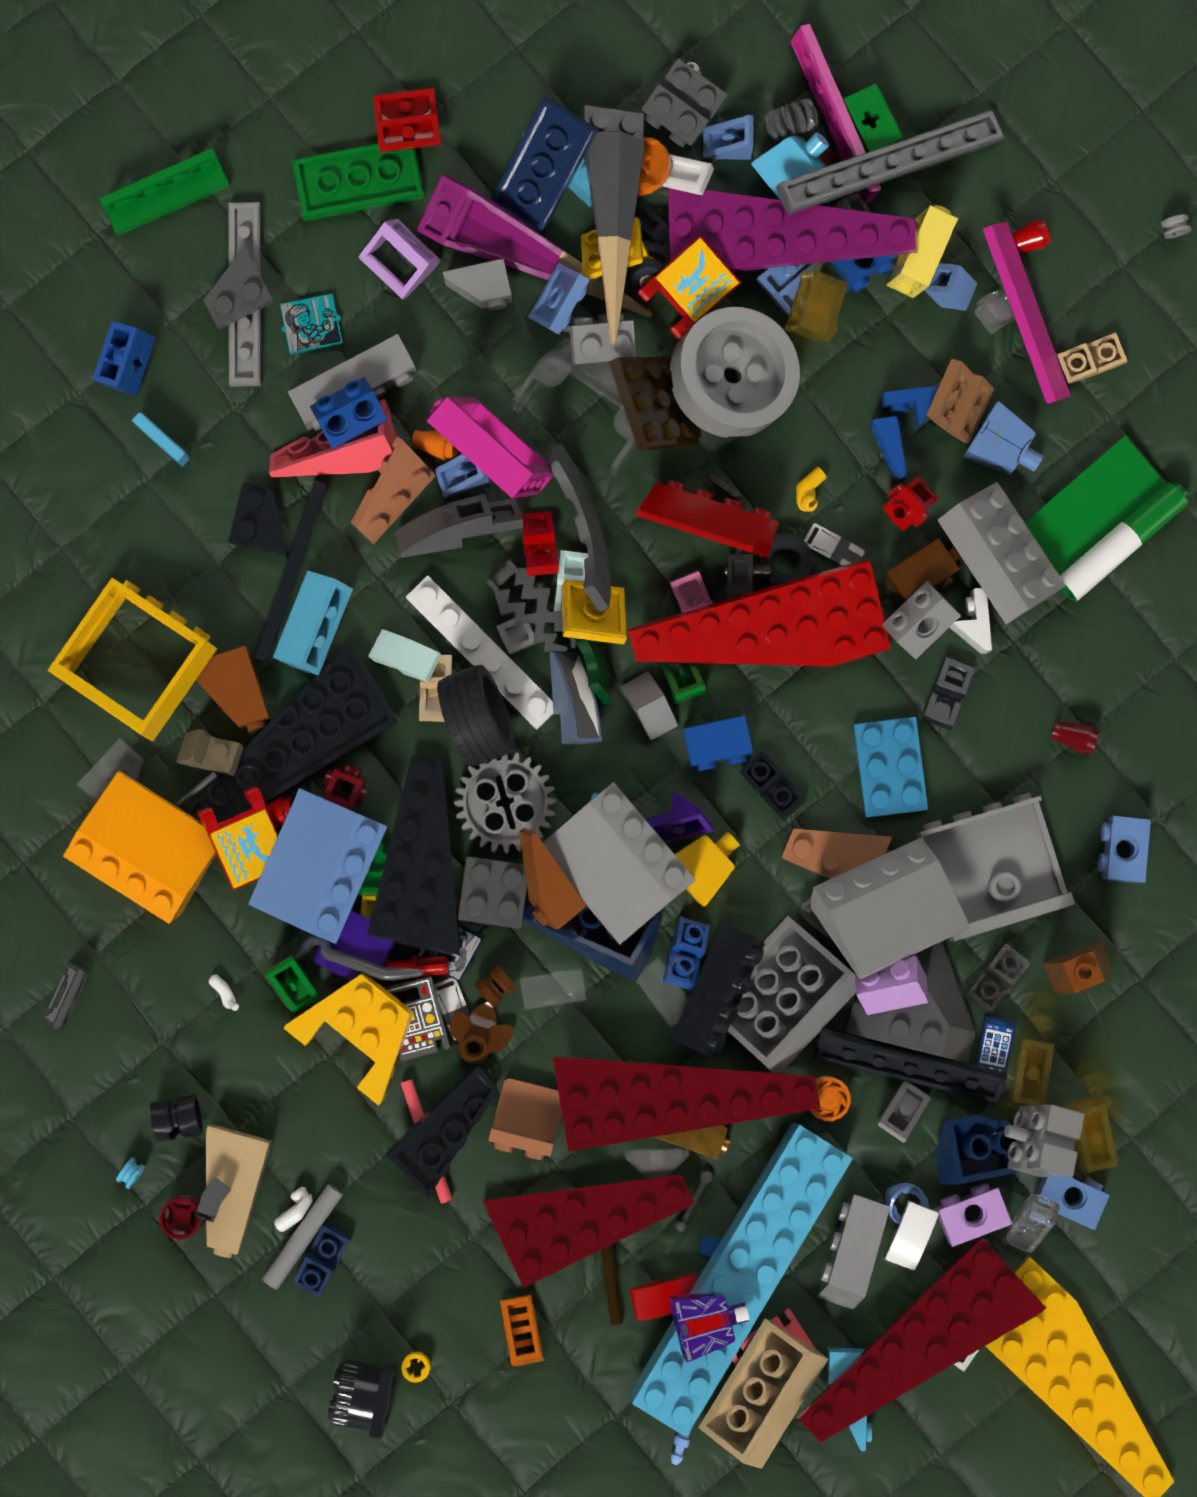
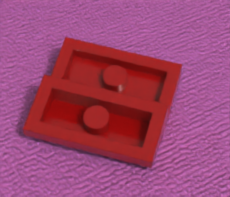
M434 88L373 96L380 153L441 145Z

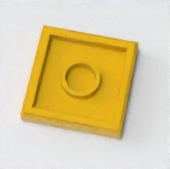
M564 580L561 586L563 637L624 645L627 639L624 588L611 586L609 608L599 611L584 591V582Z

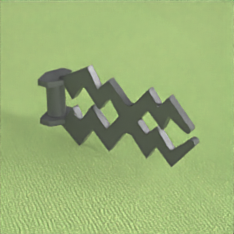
M507 560L505 565L493 577L485 581L495 593L501 616L515 613V623L535 624L534 644L545 642L544 652H566L568 650L566 646L554 644L558 634H544L545 623H554V632L563 631L562 611L549 612L547 610L551 589L533 588L536 575L528 576L527 569L515 567L510 560ZM515 574L514 586L524 584L521 600L538 599L536 613L524 615L526 602L508 603L510 589L499 590L498 588ZM571 638L572 648L576 647L577 638Z

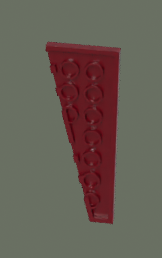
M560 1056L553 1057L568 1152L821 1108L815 1076Z
M979 1237L797 1418L821 1443L1039 1315L1047 1307L992 1248Z

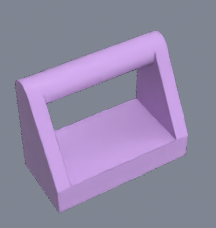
M399 219L384 222L358 257L402 300L407 298L441 261ZM386 240L417 268V271L406 285L373 255Z

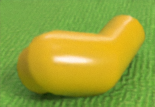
M819 467L812 470L796 486V503L799 509L804 512H812L817 508L818 501L816 500L815 488L827 479V476Z

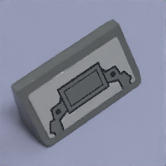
M73 963L67 964L43 1017V1020L53 1028L64 1029L90 974L89 970Z

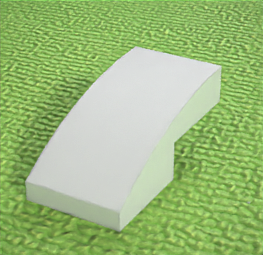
M907 1201L898 1228L894 1230L884 1259L915 1270L939 1213L914 1202Z

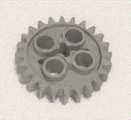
M516 753L512 760H508L506 754L501 757V760L493 759L488 764H480V769L478 770L469 766L468 769L472 777L460 778L466 787L465 789H456V792L463 796V800L455 801L454 805L463 807L464 811L458 813L456 817L459 819L466 818L467 822L461 828L462 830L472 828L473 832L469 839L474 840L480 836L481 848L490 842L492 843V852H495L499 845H503L505 854H508L510 845H515L517 851L520 852V830L523 828L532 830L542 839L543 835L539 828L550 829L551 825L545 820V817L555 816V813L549 810L548 806L556 804V800L548 798L547 795L555 789L551 786H544L550 777L549 775L539 777L538 774L542 766L538 765L531 769L530 757L521 763L519 762V753ZM513 775H520L525 779V786L520 791H511L507 786L508 779ZM497 776L502 777L507 797L509 799L514 798V802L510 804L516 826L513 830L509 827L504 808L502 806L497 807V803L501 801L496 782ZM483 784H491L495 788V794L492 799H480L477 794L478 788ZM522 805H529L534 810V816L528 822H522L516 817V811ZM497 813L503 817L504 823L499 830L493 831L487 828L486 820L489 815Z

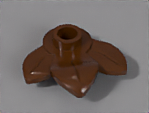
M489 1002L478 1005L469 1017L464 1013L455 1011L450 1022L451 1034L459 1042V1053L469 1063H480L487 1058L490 1052L503 1050L513 1035L512 1026L496 1024V1014ZM473 1041L480 1044V1051L478 1053H471L468 1050L469 1043Z

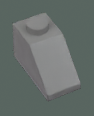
M504 259L443 272L445 285L482 309L489 307L491 311L500 310L507 307V303L512 302Z

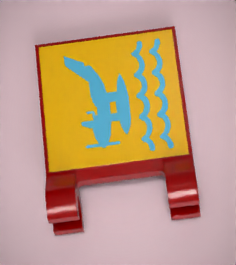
M699 236L652 279L637 290V293L646 302L657 291H661L682 315V318L670 327V331L677 339H680L698 320L741 282L707 242Z
M256 786L243 791L251 808L218 823L212 808L209 807L197 812L233 891L260 879L278 838L262 794Z

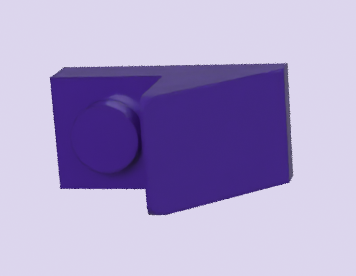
M675 792L672 794V812L661 813L645 819L665 844L714 831V825L704 812Z

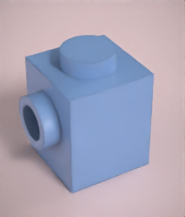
M939 263L929 287L924 291L942 308L966 311L978 283L960 265Z

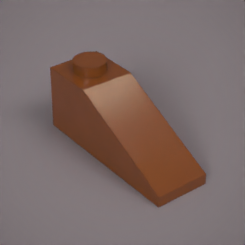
M523 828L519 831L529 901L535 908L532 913L542 926L548 925L558 930L582 911L586 904L537 833Z

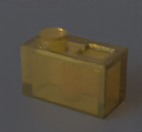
M803 271L785 331L814 342L830 343L838 328L837 318L848 283L817 271Z
M1019 1036L1009 1097L1012 1102L1033 1106L1045 1105L1054 1043Z
M1097 1096L1066 1103L1067 1109L1085 1114L1081 1137L1075 1141L1079 1164L1088 1173L1118 1166L1105 1103Z

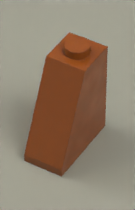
M242 646L212 656L196 681L239 728H247L248 732L265 728V722L272 720L250 650L246 646Z

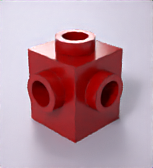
M918 476L906 486L902 483L896 486L887 495L891 500L883 507V510L888 514L890 520L904 531L911 524H914L916 528L930 516L927 510L939 498Z

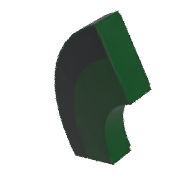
M577 639L576 644L583 655L587 667L588 686L604 706L614 703L613 674L603 642Z

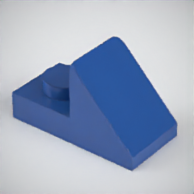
M939 386L883 392L880 398L882 411L890 410L891 414H901L908 412L909 408L912 407L915 430L917 431L928 417L927 412Z

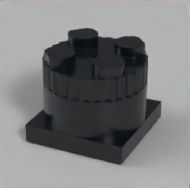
M346 1360L345 1363H339L333 1382V1387L339 1389L337 1395H333V1399L330 1400L327 1419L333 1420V1425L370 1431L369 1437L378 1439L383 1437L388 1423L398 1370L397 1364L386 1362L383 1367Z

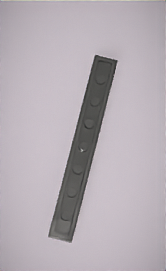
M990 110L779 183L776 189L787 214L791 215L1001 142L1004 135L993 111Z

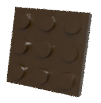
M670 356L617 357L609 361L638 451L690 448L700 443L696 425L684 414L674 397Z

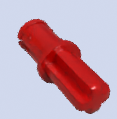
M414 955L412 959L387 960L385 967L418 969L423 972L421 976L448 974L450 964L447 956L420 958L419 955ZM416 976L414 978L418 980L421 978V976Z

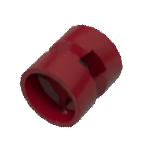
M185 1194L179 1195L167 1202L161 1209L159 1216L160 1227L163 1232L170 1238L182 1240L200 1231L206 1221L194 1217L200 1199L196 1196Z

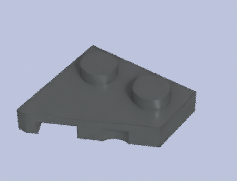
M246 247L241 249L203 300L219 330L274 303Z

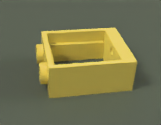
M930 205L915 218L917 222L918 253L901 254L898 256L896 266L893 268L886 286L912 298L929 287L958 220L945 207L938 205L933 207Z

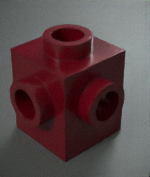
M345 764L344 768L338 766L334 769V772L330 770L327 772L321 788L326 789L322 798L352 810L357 803L362 805L367 796L369 787L364 786L367 778L362 776L363 771L349 764ZM343 781L352 783L353 788L350 792L342 789Z

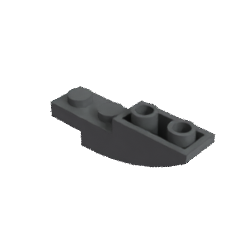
M483 494L446 504L417 517L395 532V539L401 558L462 548V538L523 528V518L516 498L488 503L486 495Z

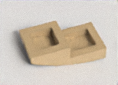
M452 655L441 656L429 682L420 680L419 721L445 722L439 705L437 684L439 680L452 674Z

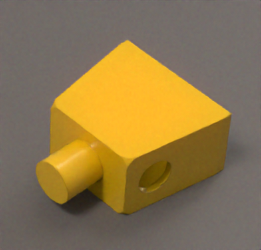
M726 832L716 843H713L705 834L675 854L696 879L686 890L702 907L709 903L735 869V865L727 857L740 844L729 832Z

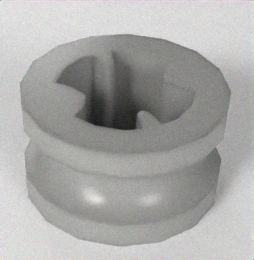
M1181 214L1163 220L1161 226L1166 228L1164 238L1170 239L1189 233L1192 228L1186 223L1189 219L1188 215Z

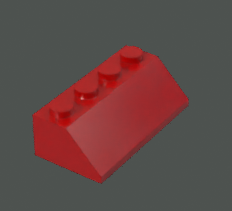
M668 480L667 485L656 482L637 510L636 516L767 558L779 525V521L770 519L772 512L754 507L751 513L742 510L743 503L725 498L724 503L713 501L714 494L700 489H696L695 494L684 491L686 485Z

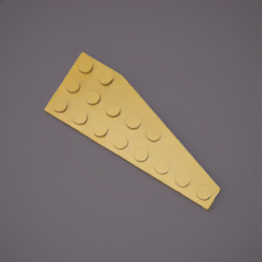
M1027 1256L1013 1272L1047 1308L1039 1315L989 1343L986 1347L1144 1497H1161L1175 1481L1078 1302L1031 1257Z

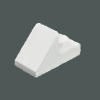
M975 588L970 592V597H966L965 600L967 616H972V620L955 621L949 628L979 653L986 654L992 650L988 599L982 588Z

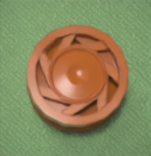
M831 1076L817 1078L816 1084L821 1108L809 1111L813 1116L823 1121H835L842 1118L847 1113L851 1104V1095L848 1087L841 1080Z

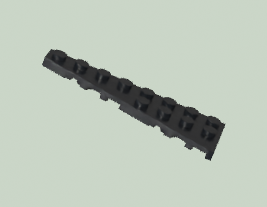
M351 643L344 646V649L323 668L319 676L317 675L307 684L286 708H283L242 751L235 775L231 776L221 773L183 810L184 812L201 822L197 812L209 807L212 808L217 822L220 823L251 808L243 791L254 786L259 788L264 803L267 804L399 723Z

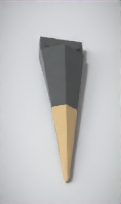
M584 105L581 109V118L599 129L584 156L598 238L609 340L613 345L618 335L645 144L643 140L644 114Z

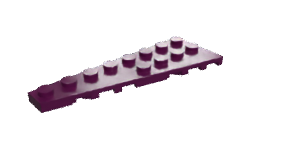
M668 188L670 262L699 236L707 242L732 272L918 253L917 222L913 218L819 205L788 215L782 200L705 190L702 196Z

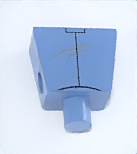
M997 401L963 457L1010 475L1018 463L1035 472L1044 456L1028 447L1036 433L1007 407Z

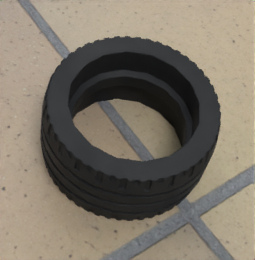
M483 665L463 669L438 681V700L446 727L456 749L468 765H480L500 758L514 750L515 737L505 702L494 679Z

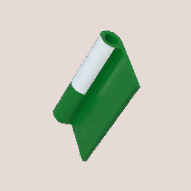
M1125 435L1024 523L1066 585V587L1061 589L1062 592L1069 599L1077 602L1188 505L1186 498L1189 495L1179 483L1164 482Z

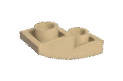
M1117 333L1057 354L1068 384L1128 363Z

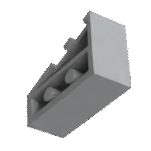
M855 1194L848 1203H842L838 1214V1220L841 1221L838 1232H834L830 1242L829 1250H831V1255L822 1270L820 1278L822 1282L817 1298L850 1309H854L865 1298L890 1206Z

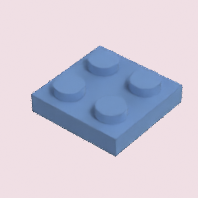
M558 263L528 317L551 331L560 334L561 330L565 329L572 318L571 312L576 303L585 296L590 279Z

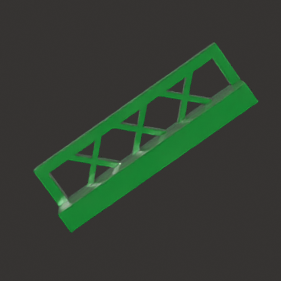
M213 148L103 196L99 200L110 219L117 236H120L230 187Z

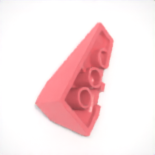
M382 399L378 402L388 420L332 449L323 431H321L311 439L302 437L270 454V476L290 477L370 473L379 470L383 461L388 462L395 449L392 444L397 437L386 400Z

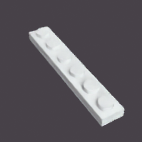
M428 575L406 596V599L472 666L483 665L489 671L501 695L536 730L554 714L553 701Z

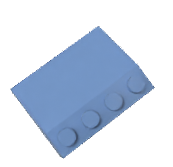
M299 788L248 905L336 944L387 826Z

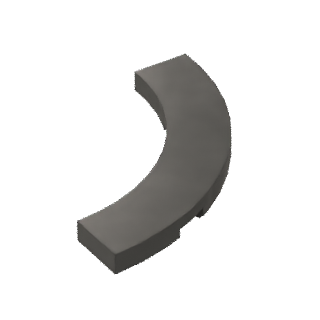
M561 443L552 448L548 466L557 479L566 499L569 498L577 510L578 516L574 520L580 541L587 545L588 558L584 559L585 579L583 589L597 610L603 611L609 608L611 598V578L606 545L586 486L571 457Z

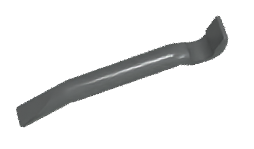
M316 935L309 936L301 943L295 957L300 961L311 951L313 946L320 945V953L326 960L382 980H399L423 975L422 970L386 968L332 949L329 941Z

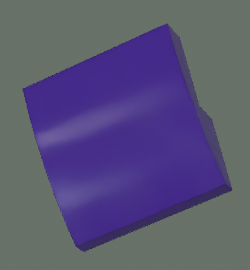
M351 909L337 943L334 944L329 941L331 948L384 967L395 943L368 937L367 933L371 919ZM319 946L313 960L314 963L351 981L362 974L360 971L326 960L321 955V946ZM368 975V976H370L373 980H375L376 982H378V979H379V978H376V977H373V976H371V975Z

